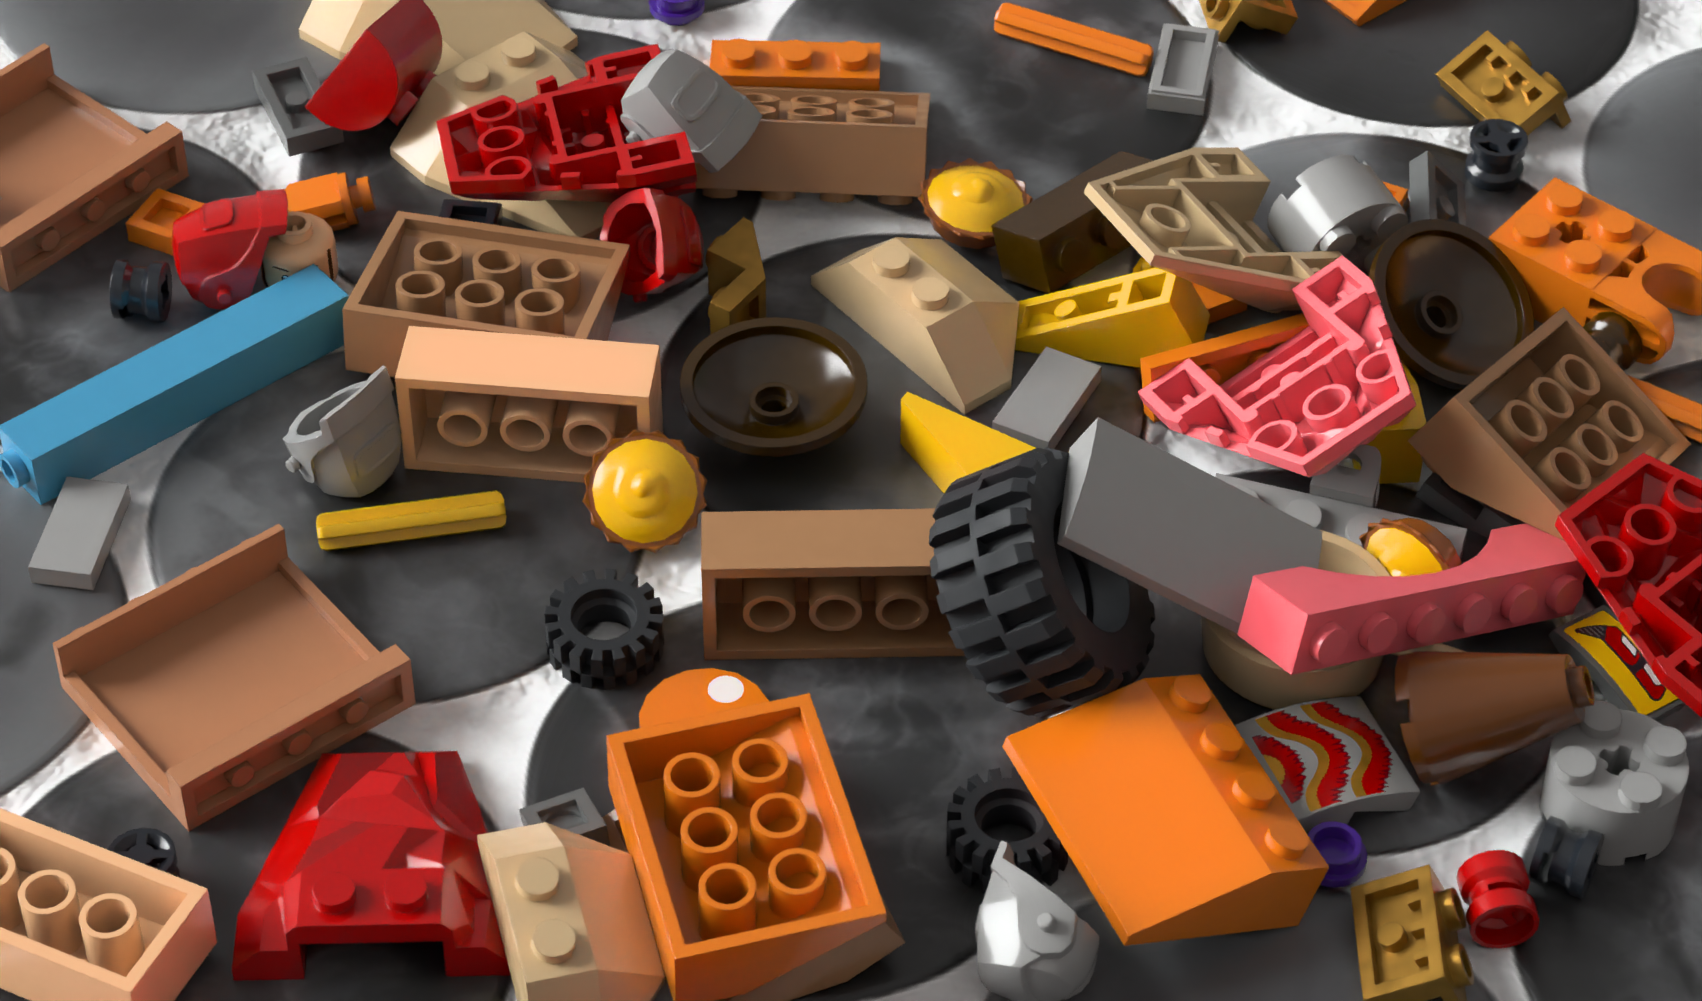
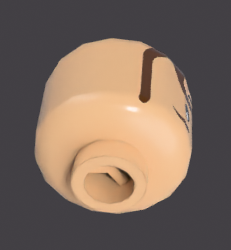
M288 212L286 234L270 237L260 267L264 285L268 288L312 264H315L335 282L339 267L332 227L324 219L310 213Z

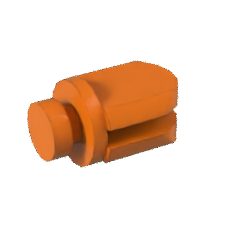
M336 172L294 182L285 189L288 199V212L298 211L320 217L332 227L333 231L358 224L357 208H363L364 213L376 210L374 194L368 176L356 178V185L350 186L346 172L339 174Z

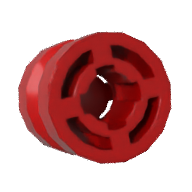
M1489 850L1472 856L1460 866L1456 879L1460 895L1464 903L1469 905L1466 920L1473 941L1483 947L1497 949L1521 944L1533 936L1538 930L1540 919L1534 899L1527 893L1530 881L1526 866L1520 856L1505 850Z

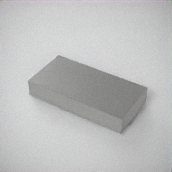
M1169 23L1163 24L1148 90L1147 109L1203 116L1218 47L1219 30Z
M1046 346L993 420L992 429L1036 448L1044 449L1048 447L1054 449L1101 382L1102 366Z
M66 477L28 566L31 583L94 590L131 501L128 484Z

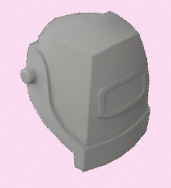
M678 49L663 51L650 60L639 71L621 99L623 114L620 116V119L630 132L626 137L627 143L685 131L695 163H700L710 173L718 172L736 156L753 135L762 118V114L745 95L734 90L717 72L703 62Z
M381 366L367 380L337 391L329 398L318 401L300 412L289 427L288 434L282 438L291 455L285 462L289 471L296 473L299 470L305 481L315 483L324 493L340 497H362L381 486L393 474L399 463L401 431L399 416L392 396L394 386L385 366Z
M1001 840L991 864V878L983 904L981 903L975 927L978 974L981 982L987 990L1011 1001L1066 1000L1082 992L1089 983L1097 960L1099 935L1087 922L1080 919L1076 912L1056 894L1016 867L1013 850L1008 842Z

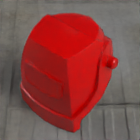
M641 188L628 191L614 200L604 213V225L600 232V240L630 245V258L621 292L626 295H633L635 303L646 302L648 300L647 294L663 293L666 288L683 283L703 269L705 255L700 225L691 207L680 198L665 195L663 190Z
M284 189L257 191L256 195L232 199L225 198L205 203L200 208L174 221L172 249L177 274L182 285L185 286L189 295L194 300L205 304L209 308L227 309L250 297L269 238L286 234L288 199Z

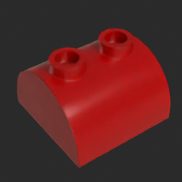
M400 0L371 24L305 105V108L325 124L347 131H360L379 124L386 117L397 126L416 106L431 79L437 76L434 72L440 63L442 55V35L439 24L427 4L423 0Z

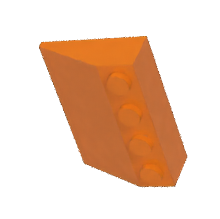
M1200 674L1143 678L1009 735L1002 746L1124 946L1298 926L1329 869L1328 864Z
M810 693L606 735L610 793L628 853L632 855L673 1001H716L747 994L886 922L887 913Z

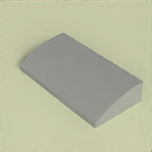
M1099 417L1069 448L1057 544L1237 634L1253 575L1300 566L1318 569L1323 535L1321 530Z

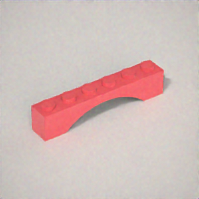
M1527 523L1492 529L1487 544L1477 556L1460 566L1436 573L1412 576H1366L1300 566L1253 575L1237 635L1290 675L1573 615L1575 607L1583 594V582L1586 571L1564 540Z

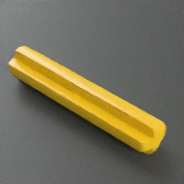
M495 490L319 514L316 518L318 543L321 550L332 551L499 529L506 525V508L502 493Z

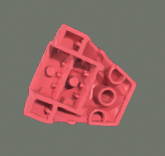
M1343 255L1292 289L1309 324L1307 328L1220 386L1188 358L1138 391L1143 403L1170 430L1306 477L1326 474L1359 445H1367L1373 441L1384 427L1398 424L1416 406V402L1393 341V335L1382 309L1376 287L1372 279Z

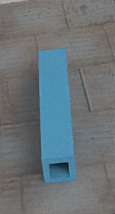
M312 264L0 425V438L3 447V453L0 454V468L4 476L14 488L23 486L40 505L56 498L60 494L66 477L92 479L344 346L342 309L349 295L315 264Z

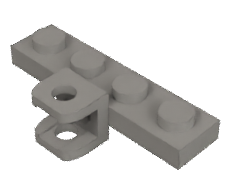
M1359 445L1344 458L1354 459L1359 462L1361 470L1337 464L1326 474L1313 476L1310 483V494L1216 473L1215 477L1319 530L1344 537L1362 548L1363 545L1359 538L1368 532V523H1380L1382 518L1394 521L1409 517L1423 520L1437 528L1452 542L1460 559L1462 558L1467 528L1377 509L1380 489L1381 455L1376 447Z

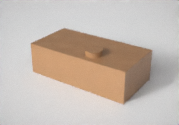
M935 508L701 512L704 660L965 656L962 649H956L949 634V631L952 629L946 613L941 614L936 598L940 594L937 580L933 579L931 574L930 560L934 556V548L929 545L930 528L935 522V519L932 517Z

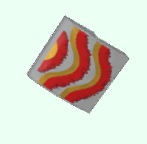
M1360 696L1336 697L1298 703L1255 716L1235 725L1305 832H1310L1314 826L1323 822L1335 821L1347 824L1354 812L1409 811L1421 792Z

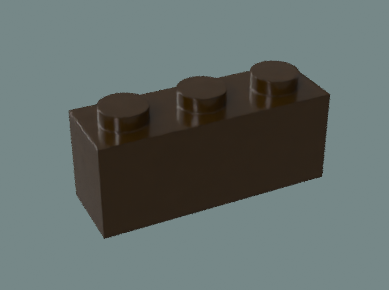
M1120 151L992 224L991 227L1002 277L1046 293H1052L1132 246L1084 194V190L1088 182L1154 160Z

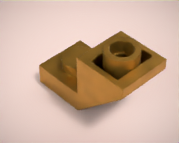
M743 217L724 235L716 237L707 250L709 295L713 296L708 308L711 334L738 322L766 318L765 272L753 222Z

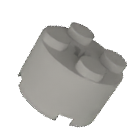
M1344 154L1320 161L1295 179L1301 187L1288 200L1283 193L1279 195L1271 207L1267 223L1270 234L1284 252L1339 251L1364 274H1369L1373 258L1380 246L1394 232L1408 224V217L1399 202L1365 161L1359 163L1353 155Z
M1594 701L1593 706L1585 707V719L1583 722L1563 730L1553 737L1539 802L1541 817L1543 818L1545 815L1548 820L1549 816H1554L1565 820L1570 830L1579 833L1594 830L1605 834L1598 865H1624L1626 857L1645 853V860L1657 856L1669 845L1675 833L1689 775L1685 736L1676 728L1664 726L1646 715L1618 709L1610 702Z

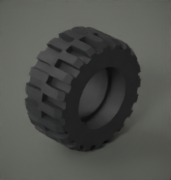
M1048 447L1030 450L956 479L949 485L936 505L932 516L935 522L930 528L929 545L934 548V556L930 560L932 578L937 580L940 593L936 598L941 614L946 613L952 630L949 631V634L956 649H962L968 659L966 666L975 679L983 680L987 684L986 692L996 701L1006 703L1007 708L1015 712L1039 718L1049 717L1075 708L1134 683L1150 660L1148 654L1153 649L1155 634L1151 630V624L1155 620L1154 603L1149 600L1147 588L1057 544L1069 453Z

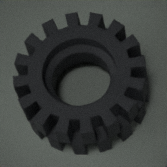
M605 569V579H596L594 570L583 572L582 584L579 585L572 576L563 582L564 593L557 589L554 590L550 596V606L546 605L544 614L547 655L550 654V663L555 670L562 667L563 678L572 682L578 675H581V687L592 689L595 679L603 680L604 690L616 689V678L622 677L626 686L637 682V670L647 676L654 670V660L660 662L664 645L663 605L660 597L654 598V588L648 582L638 588V576L628 572L624 580L619 581L617 580V569ZM598 622H616L630 629L624 635L609 640L592 639L580 633L585 627Z
M1000 768L988 770V782L985 783L978 774L968 778L967 790L959 786L953 793V803L949 802L947 809L946 856H950L949 866L954 874L962 871V882L970 888L979 880L982 881V894H985L992 874L991 864L1001 840L994 839L983 831L999 824H1014L1022 826L1034 834L1024 840L1008 842L1014 852L1013 857L1016 867L1040 883L1042 879L1047 885H1053L1058 880L1059 870L1065 871L1068 864V853L1016 768H1012L1011 778H1002Z

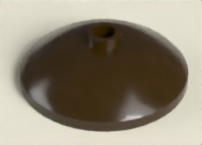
M1425 219L1411 222L1394 232L1380 246L1373 258L1369 278L1372 279L1378 292L1381 306L1392 332V338L1400 359L1412 370L1433 383L1450 389L1463 390L1534 332V317L1530 297L1518 271L1508 257L1494 243L1467 226L1442 219Z
M792 318L751 319L729 325L712 333L702 340L689 354L680 376L681 403L691 423L703 435L724 447L744 454L761 457H785L803 454L838 439L859 419L864 410L868 393L865 365L858 352L850 343L825 327Z

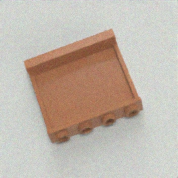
M45 43L0 70V196L2 198L0 200V287L9 293L139 209L157 188L167 191L189 176L181 130L166 121L146 134L56 76L50 46Z
M280 524L244 540L232 549L197 567L189 569L177 578L140 597L132 599L120 608L83 627L75 629L65 637L53 642L61 686L188 832L319 759L322 753H329L416 704L411 659L396 644L382 652H379L291 561L288 557L285 531Z

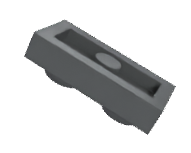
M307 57L252 71L254 89L289 157L305 152H314L321 148L344 142L342 129L325 124L305 108V105L321 86Z
M1428 150L1409 162L1410 189L1408 190L1411 222L1425 219H1442L1466 226L1464 183Z

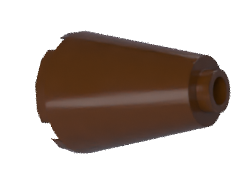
M1414 651L1410 654L1398 656L1395 666L1396 702L1408 700L1410 722L1400 724L1411 763L1420 780L1424 784L1431 782L1430 786L1446 784L1583 722L1585 719V707L1593 706L1595 701L1593 684L1587 667L1585 665L1576 667L1569 654Z

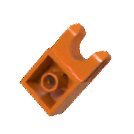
M1556 177L1488 238L1508 257L1521 276L1530 297L1535 320L1545 323L1563 307L1582 327L1600 312L1610 311L1619 314L1631 322L1642 340V352L1636 361L1638 363L1652 364L1659 361L1672 348L1674 323L1673 316L1667 308L1678 310L1691 316L1702 315L1701 250Z

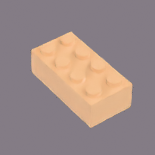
M409 326L395 375L405 469L585 483L583 477L592 468L593 454L605 450L611 438H624L634 429L646 434L657 430L663 433L660 345Z
M0 808V989L30 1001H175L217 943L208 889Z

